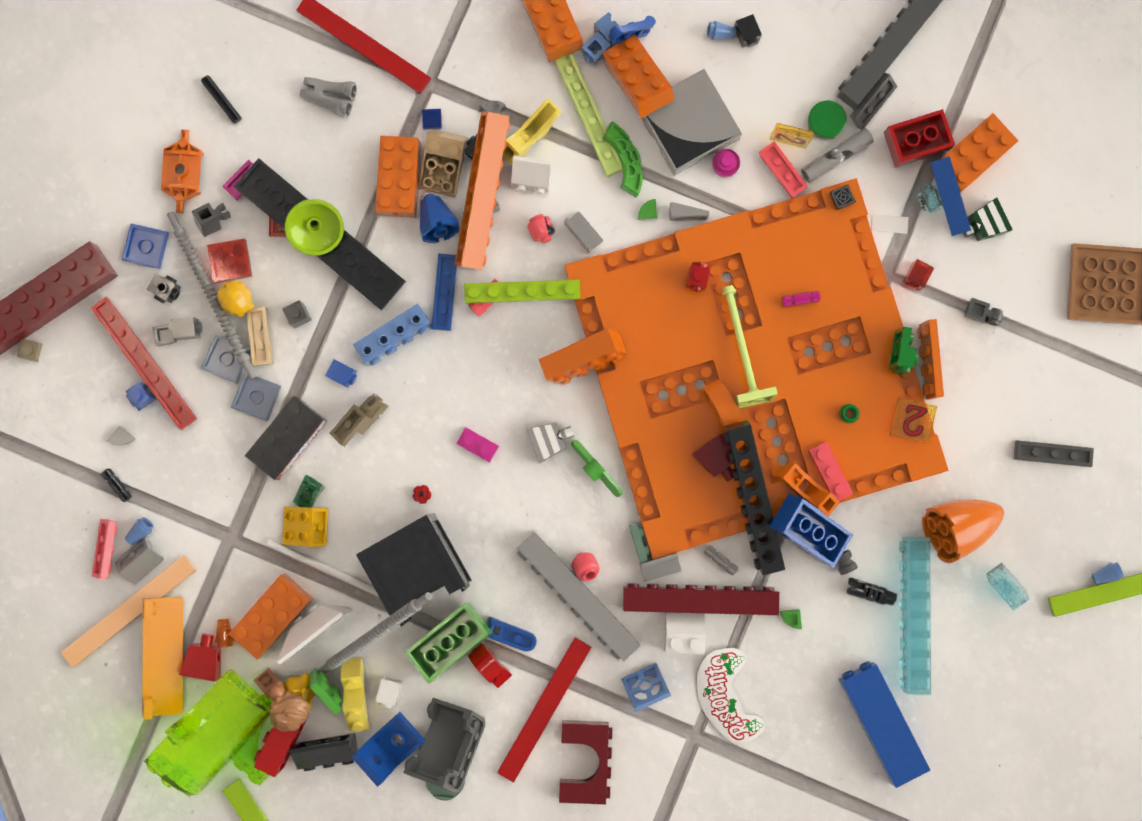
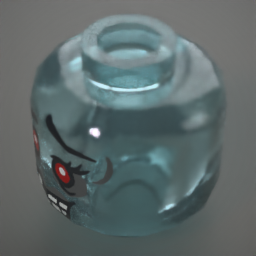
M929 183L922 186L921 192L917 194L922 210L932 213L943 208L937 185L932 186Z

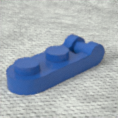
M646 16L643 21L630 22L623 26H614L610 30L608 37L612 44H619L633 35H636L637 38L646 37L650 29L655 25L656 20L652 16Z
M489 616L487 621L488 627L493 633L488 638L526 652L535 648L537 639L533 633ZM496 626L501 628L499 634L494 633Z

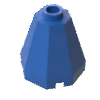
M434 194L424 196L420 201V233L423 242L435 244L439 242V238L443 237L444 241L449 240L459 232L457 218L439 196Z

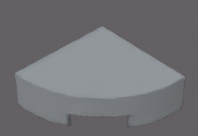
M485 101L479 107L484 112L500 114L506 105L501 101Z
M119 426L107 442L113 445H126L133 442L135 438L123 427Z

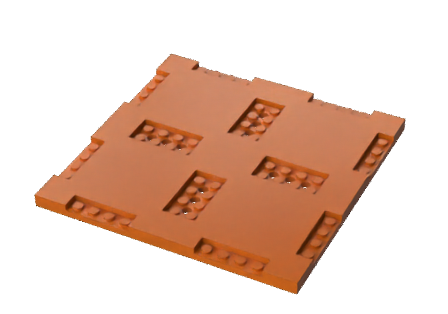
M857 178L749 212L744 211L680 230L668 236L564 265L568 280L580 279V300L574 301L585 337L587 338L607 328L619 332L627 352L626 355L622 356L623 359L613 363L612 361L605 363V367L596 370V374L652 559L746 531L745 524L748 522L747 518L742 515L740 506L743 505L742 499L738 498L736 488L739 487L738 481H734L733 478L727 482L721 473L713 477L691 455L719 434L725 433L723 425L709 403L704 389L697 390L694 386L695 381L701 379L704 381L705 386L721 379L733 400L736 399L737 395L745 394L749 391L726 296H722V288L732 285L736 289L737 299L735 303L737 309H740L743 313L740 323L756 387L759 390L776 387L777 396L772 402L739 409L743 419L747 420L752 427L773 519L789 493L800 497L779 476L790 460L795 462L811 479L828 491L808 450L824 442L828 443L853 492L852 495L840 500V503L949 471L938 435L934 432L928 412L908 425L911 431H915L919 425H922L924 429L919 436L912 437L906 435L903 430L904 421L919 412L912 409L910 413H906L907 406L915 405L927 408L914 366L910 373L905 375L896 374L893 369H888L894 334L896 330L903 327V323L892 289L887 283L867 219L868 212ZM849 185L856 202L836 210L829 193ZM692 262H702L709 265L710 273L705 291L696 292L686 287L689 268ZM723 273L731 275L732 279L729 283L722 281L721 275ZM814 291H819L820 293L819 302L812 303L810 301L807 304L795 306L792 304L789 307H784L782 304L784 296L790 295L792 297L795 294L807 292L810 294ZM842 336H847L850 339L849 346L841 344L840 339ZM828 341L831 343L832 349L830 352L823 350V342ZM806 347L813 349L814 354L812 357L805 356L804 349ZM678 385L686 387L687 392L685 395L677 394L676 387ZM661 390H665L668 393V399L665 401H661L658 398V392ZM846 404H853L859 410V418L853 423H845L840 418V409ZM847 410L846 416L851 417L852 412ZM768 418H774L776 421V426L772 429L766 425ZM774 436H779L782 440L779 447H775L772 444ZM744 441L736 444V448H741L744 445ZM780 454H784L787 457L785 465H780L777 462ZM742 460L740 466L747 465L749 460ZM747 478L745 484H750L753 478ZM752 496L749 502H754L757 496ZM756 514L753 520H758L762 514Z

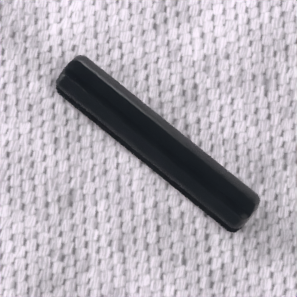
M209 75L201 79L202 84L234 124L241 121L242 117Z

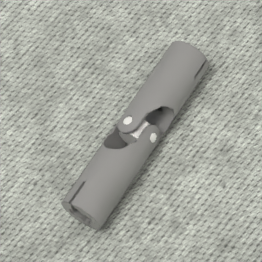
M862 129L837 147L801 168L803 177L808 183L816 180L874 142L872 134L868 129Z

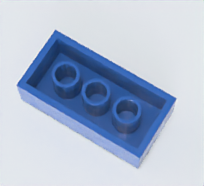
M790 493L769 526L819 562L833 568L853 536L851 532L806 500Z

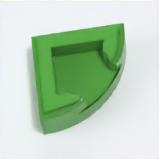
M656 199L649 200L642 205L638 213V220L657 219Z
M800 609L780 611L781 617L786 624L796 629H802Z

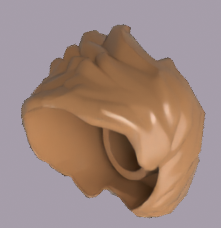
M286 691L283 696L271 700L272 705L269 707L271 725L279 731H295L309 717L310 706L299 695Z

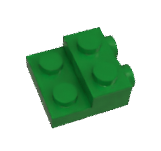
M902 327L896 330L894 334L888 369H893L896 374L905 375L910 373L918 361L916 349L909 347L914 337L910 327Z

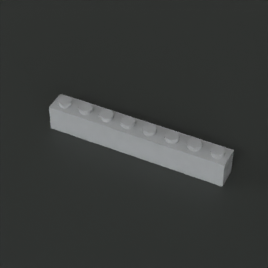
M535 531L517 547L519 550L517 554L524 561L528 559L532 563L531 569L537 575L541 573L546 578L544 580L545 584L551 590L555 588L559 592L557 594L559 599L564 604L568 602L572 606L570 610L576 617L581 616L585 620L583 624L591 632L595 630L599 635L597 639L604 646L608 644L611 647L610 653L617 660L621 658L625 661L641 646L635 637L586 585L577 578Z

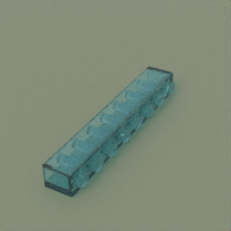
M902 537V541L899 543V550L902 553V560L899 563V569L902 572V580L899 583L900 591H902L900 610L903 619H900V630H903V638H900V649L903 650V658H900V668L903 669L900 687L906 694L931 695L930 538Z

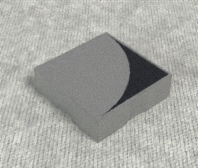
M705 69L672 86L674 101L641 118L649 134L657 142L661 155L674 176L694 166L704 157L717 153L721 149L735 143L742 136L739 127Z

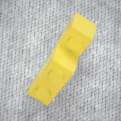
M549 98L546 99L522 127L506 139L507 145L502 157L510 165L513 164V156L524 157L532 144L546 136L562 111Z
M361 657L351 658L341 665V681L344 688L343 712L349 731L360 732L362 730H369L364 688V665Z

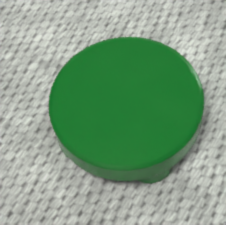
M821 101L813 106L808 115V129L821 139H834L846 126V113L842 106L834 101Z

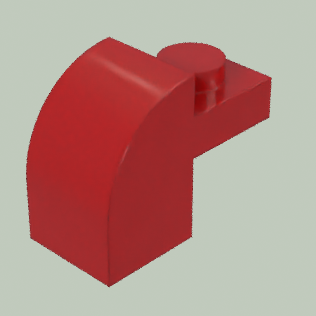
M483 643L468 655V658L479 673L497 688L512 676L511 672L497 660L493 652Z

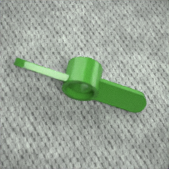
M573 440L571 446L587 463L583 467L584 471L594 482L600 479L614 496L620 497L622 495L621 488L578 440Z

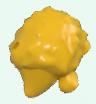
M231 280L226 282L217 292L218 302L226 313L243 317L247 311L252 310L254 307L250 290L241 281Z
M304 673L302 676H290L283 683L285 693L289 691L292 694L303 697L311 707L315 692L310 688L309 674Z

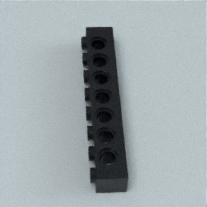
M744 420L724 426L725 433H723L725 444H729L730 448L727 454L730 463L733 462L734 465L732 470L734 481H738L739 485L736 491L738 498L742 499L743 505L740 506L742 515L747 518L748 522L745 524L746 532L748 535L751 534L752 541H749L752 553L755 552L756 559H753L755 568L760 570L763 576L785 570L777 532L769 527L773 521V515L751 424ZM744 441V445L741 448H736L737 442ZM742 460H749L747 465L740 466ZM747 478H753L750 484H745ZM752 496H757L754 502H749ZM756 514H762L758 520H753ZM766 532L763 537L758 538L759 533ZM770 550L767 555H762L763 551Z

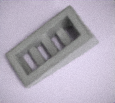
M670 202L671 221L707 220L709 217V211Z

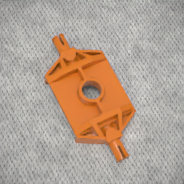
M186 129L181 130V140L165 147L163 150L161 190L176 201V213H184V202L201 194V191H199L201 156L204 153L189 144V130ZM180 165H184V173L178 175L176 173V168Z

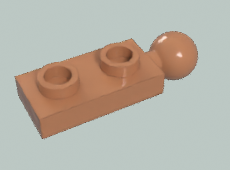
M267 668L253 680L268 699L275 700L277 697L285 694L284 685L270 668Z

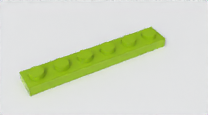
M580 279L464 283L465 304L580 300Z

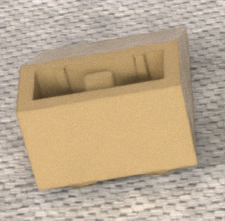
M431 129L427 133L418 189L453 197L456 196L468 137Z

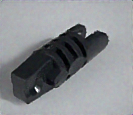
M852 577L848 579L849 585L854 586V588H847V594L862 599L865 598V600L882 605H894L897 600V594L884 587Z

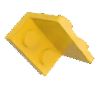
M285 506L282 544L307 547L327 546L328 508Z

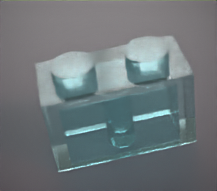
M1000 563L986 573L988 582L1013 611L1030 600L1026 589L1003 563Z

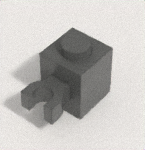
M209 203L192 210L195 224L204 237L221 229L219 220L231 218L229 211L221 213L226 210L224 203L218 205L214 210Z

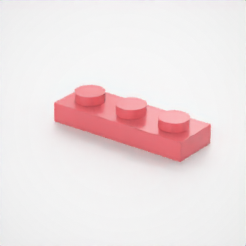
M775 141L758 153L791 199L808 187Z
M824 442L808 450L828 491L838 501L852 495L853 492L828 443Z
M100 519L92 570L93 577L108 579V574L111 571V555L114 552L113 540L117 532L116 521Z

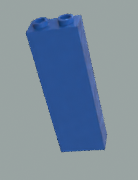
M867 661L859 665V669L843 673L842 678L838 680L891 784L898 788L931 770L877 664Z

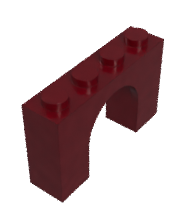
M562 720L561 743L590 746L599 757V766L596 772L586 779H560L559 803L606 805V799H610V787L607 786V779H611V767H608V759L612 758V747H608V739H612V727H609V722Z

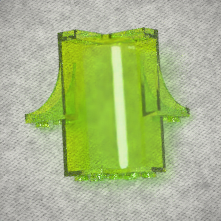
M232 669L226 671L184 716L164 732L167 734V737L144 760L148 770L160 776L165 786H172L190 797L204 791L229 762L233 760L234 766L237 769L243 770L252 783L260 786L269 775L254 768L256 763L254 757L258 751L257 744L260 732L270 719L269 707L272 705V699H268L265 694L260 696Z

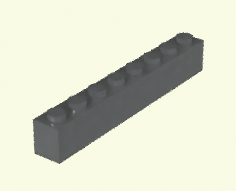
M909 0L908 3L910 5L908 8L905 9L903 7L896 17L899 19L896 23L891 22L885 29L887 34L883 38L880 36L873 44L875 49L872 52L868 50L861 59L863 61L860 67L856 65L851 71L850 75L852 77L850 80H844L839 86L840 92L837 97L855 110L943 0Z

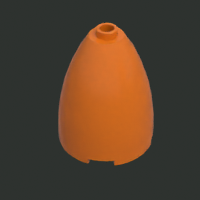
M963 499L945 502L926 509V514L922 517V528L927 543H932L938 552L937 557L945 563H953L977 550L995 533L1003 520L1004 510L1000 505L986 500Z

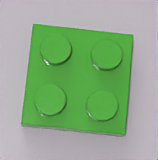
M315 668L310 672V688L336 715L342 710V693L336 685L332 686L328 682L329 678L323 671L319 672Z

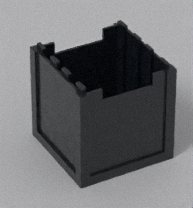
M435 513L421 517L356 554L389 616L411 600L418 599L427 592L433 593L444 586L449 595L459 589L464 592L470 586L469 582L472 581ZM412 617L406 619L404 622L400 624V626L402 627L403 625H405L408 621L412 619Z

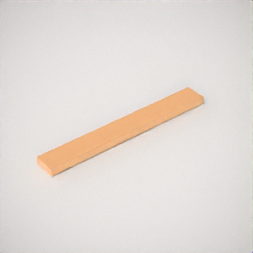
M185 555L65 648L61 654L72 668L142 614L143 598L164 597L197 570Z

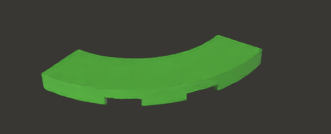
M611 121L603 139L614 148L620 158L623 169V179L620 188L636 198L641 190L643 180L641 158L637 148L630 141L629 135L619 125Z

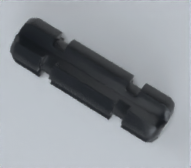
M111 469L104 470L101 473L104 480H108V485L116 494H119L118 497L122 502L128 501L132 497L131 493L125 490L126 487L117 476H114L115 473Z

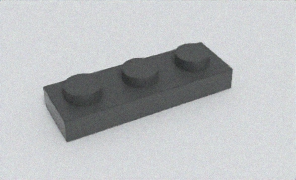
M884 73L850 115L858 129L862 130L898 87L890 74Z

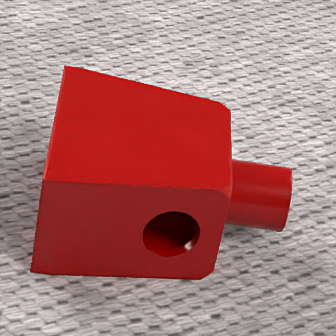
M202 634L200 644L193 643L189 646L179 675L214 682L221 678V648L212 646L214 635Z

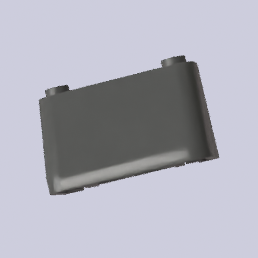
M432 698L431 703L427 707L428 717L432 721L425 737L426 741L422 744L418 757L412 756L407 759L403 773L447 791L458 793L463 786L484 731L485 719L472 710Z

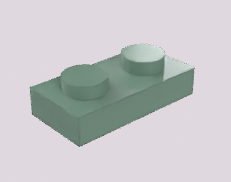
M637 523L631 524L629 528L640 563L646 562L650 552L647 544L643 545L641 539L645 537L641 526L638 527Z

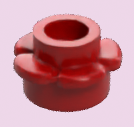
M426 485L414 488V494L412 495L414 501H418L420 504L427 503V500L431 498L429 488Z

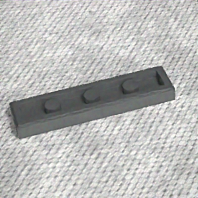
M1016 440L1014 460L1092 467L1094 448Z

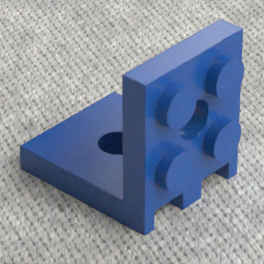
M399 712L368 739L351 758L378 787L399 764L426 740L405 716ZM394 736H401L403 742H396Z

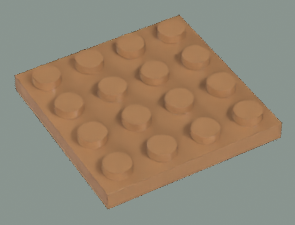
M1072 244L1067 320L1142 326V248Z

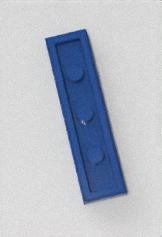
M950 156L930 162L951 236L971 231Z
M438 253L432 330L451 331L457 265H454L456 255Z

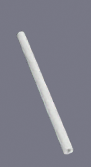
M268 539L266 546L378 596L374 587L368 583L273 540Z

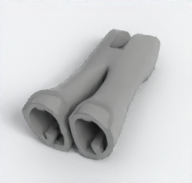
M311 77L304 78L303 84L314 89L313 91L301 89L300 97L325 106L342 117L347 118L350 115L353 107L350 101L325 95V93L354 101L357 93L356 82H330Z

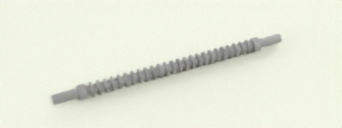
M173 211L167 213L174 228L173 233L176 238H179L178 242H181L180 247H183L182 251L186 252L185 256L188 257L187 261H190L189 265L193 266L194 275H198L196 279L200 280L201 289H205L204 294H207L206 298L210 299L211 308H214L213 312L217 313L218 322L222 323L220 326L224 327L223 332H226L225 336L229 337L228 341L231 342L230 346L234 347L232 350L236 351L235 355L238 356L239 364L243 365L250 380L256 379L257 375L249 361L250 357L245 353L244 345L240 344L241 340L238 339L239 335L235 334L236 330H233L234 325H231L232 321L228 320L229 316L226 315V311L218 302L217 292H214L215 288L211 287L210 278H207L208 274L204 273L203 264L200 263V259H197L198 255L195 254L196 250L193 249V245H190L191 241L188 240L189 236L186 235L185 228L181 227Z
M427 592L418 599L411 600L380 622V624L328 659L325 665L319 668L318 671H323L326 674L328 671L335 670L364 648L420 611L422 606L432 599V594Z

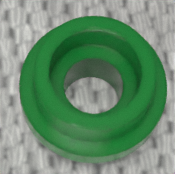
M846 404L840 409V418L845 423H853L859 418V410L853 404ZM847 410L852 412L851 417L846 416Z

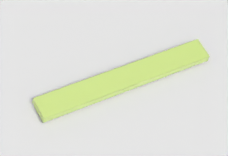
M571 53L554 60L606 177L623 171L617 152L603 139L607 129L573 54Z

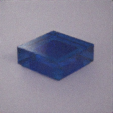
M441 108L422 109L423 130L442 129Z

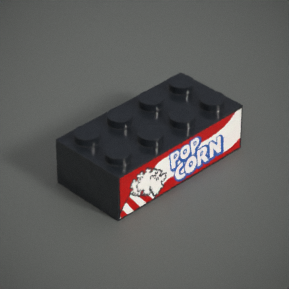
M293 396L245 454V457L273 480H280L327 423V420L299 397Z

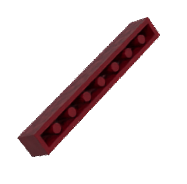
M627 583V586H623V611L779 615L780 592L774 590V587H763V590H755L754 586H743V590L736 589V586H724V589H716V585H705V589L697 588V585H685V588H678L677 584H666L665 588L658 587V584H647V587H639V583Z

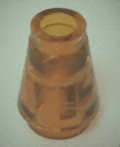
M229 619L217 620L215 638L217 648L233 646V641L235 640L229 635L232 630Z

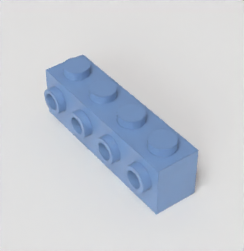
M417 303L354 343L353 346L367 366L370 364L373 366L381 361L380 358L385 354L389 356L396 352V347L399 345H407L414 340L412 337L418 333L422 335L429 331V326L432 324Z

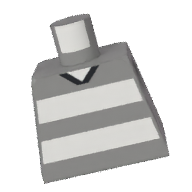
M557 422L527 428L539 463L566 449L564 440L574 437L571 426L560 430Z

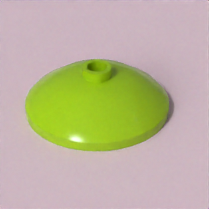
M308 199L299 202L289 211L285 220V233L288 241L296 250L307 255H322L332 251L340 243L344 233V223L340 212L332 204L320 199ZM311 221H317V222H318L316 225H311V224H310Z

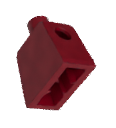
M723 433L691 454L713 477L721 473L727 482L733 479V469L731 468L733 462L730 463L727 454L730 448L729 444H725Z

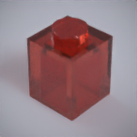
M916 259L912 262L903 283L907 284L906 287L913 291H920L925 287L934 267Z

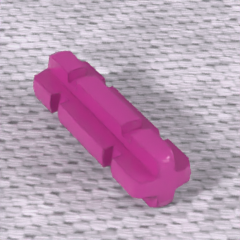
M814 291L810 294L807 292L795 294L792 297L790 295L784 296L782 304L784 307H789L792 304L795 306L807 304L810 301L812 303L819 302L820 293L819 291Z

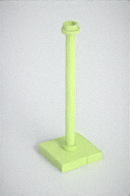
M732 285L722 288V296H726L749 387L748 393L737 395L734 401L738 409L772 402L777 396L776 387L759 390L756 387L733 295L736 293V289Z

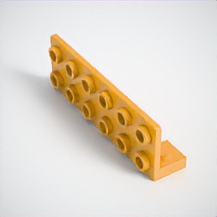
M143 598L142 717L144 720L152 719V716L182 714L183 676L179 675L183 664V598Z

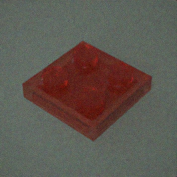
M245 238L207 245L214 283L253 277L247 240Z

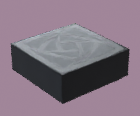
M849 185L829 193L836 210L856 202Z

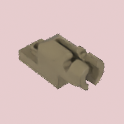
M376 394L369 396L360 407L354 404L329 434L341 446L345 447L356 433L364 435L379 418V415L383 414L388 408V404L383 403V399Z

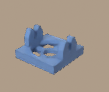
M657 663L621 679L635 712L671 696ZM645 676H654L656 678L650 680L645 678ZM639 679L637 687L633 688V685ZM649 682L651 685L648 689L642 690L640 688L642 683ZM660 683L658 693L653 695L651 692L653 686ZM641 692L646 694L647 698L642 700L634 695Z

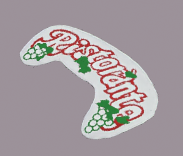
M725 648L707 654L702 661L697 673L698 701L713 726L728 741L741 745L759 736L764 731V722L759 716L747 715L743 712L741 703L732 688L734 677L746 663V655L736 648Z

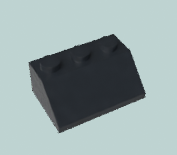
M352 733L298 742L290 749V754L297 770L311 771L316 769V766L322 765L323 768H330L335 766L334 763L342 762V765L352 764L354 760L351 757L358 751L356 735Z

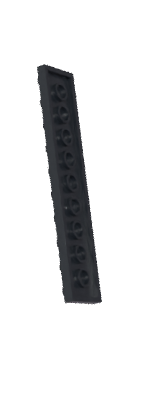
M259 158L234 186V188L283 229H285V220L289 211L299 202L308 200ZM311 221L310 224H311V225H316L318 222H317V221ZM345 230L340 243L332 251L316 255L381 311L406 283L402 277Z

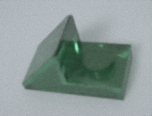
M306 474L293 503L299 507L313 508L318 496L326 487Z

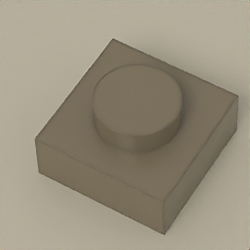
M21 339L16 357L38 362L42 343Z

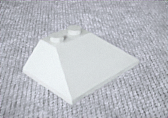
M316 604L308 610L309 615L305 618L300 616L292 622L294 626L289 629L277 663L281 665L294 657L308 643L344 618L353 609L351 607L322 604L320 606Z

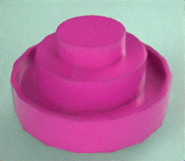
M721 149L714 155L712 160V168L720 177H731L736 174L740 167V158L732 149Z

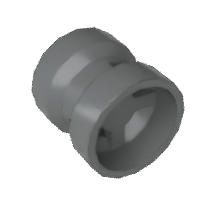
M850 550L844 551L837 562L840 575H845L858 568L856 562L851 559L852 553Z

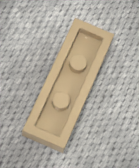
M267 307L253 308L247 311L252 366L273 364Z

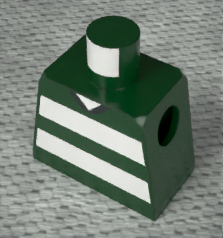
M998 197L967 217L971 231L965 232L963 235L966 238L975 235L977 241L1005 235L1013 230Z

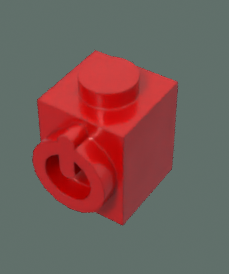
M692 262L689 268L686 287L696 292L705 291L710 273L709 265L702 262Z

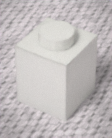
M384 676L381 679L375 702H379V705L385 708L395 706L403 681Z

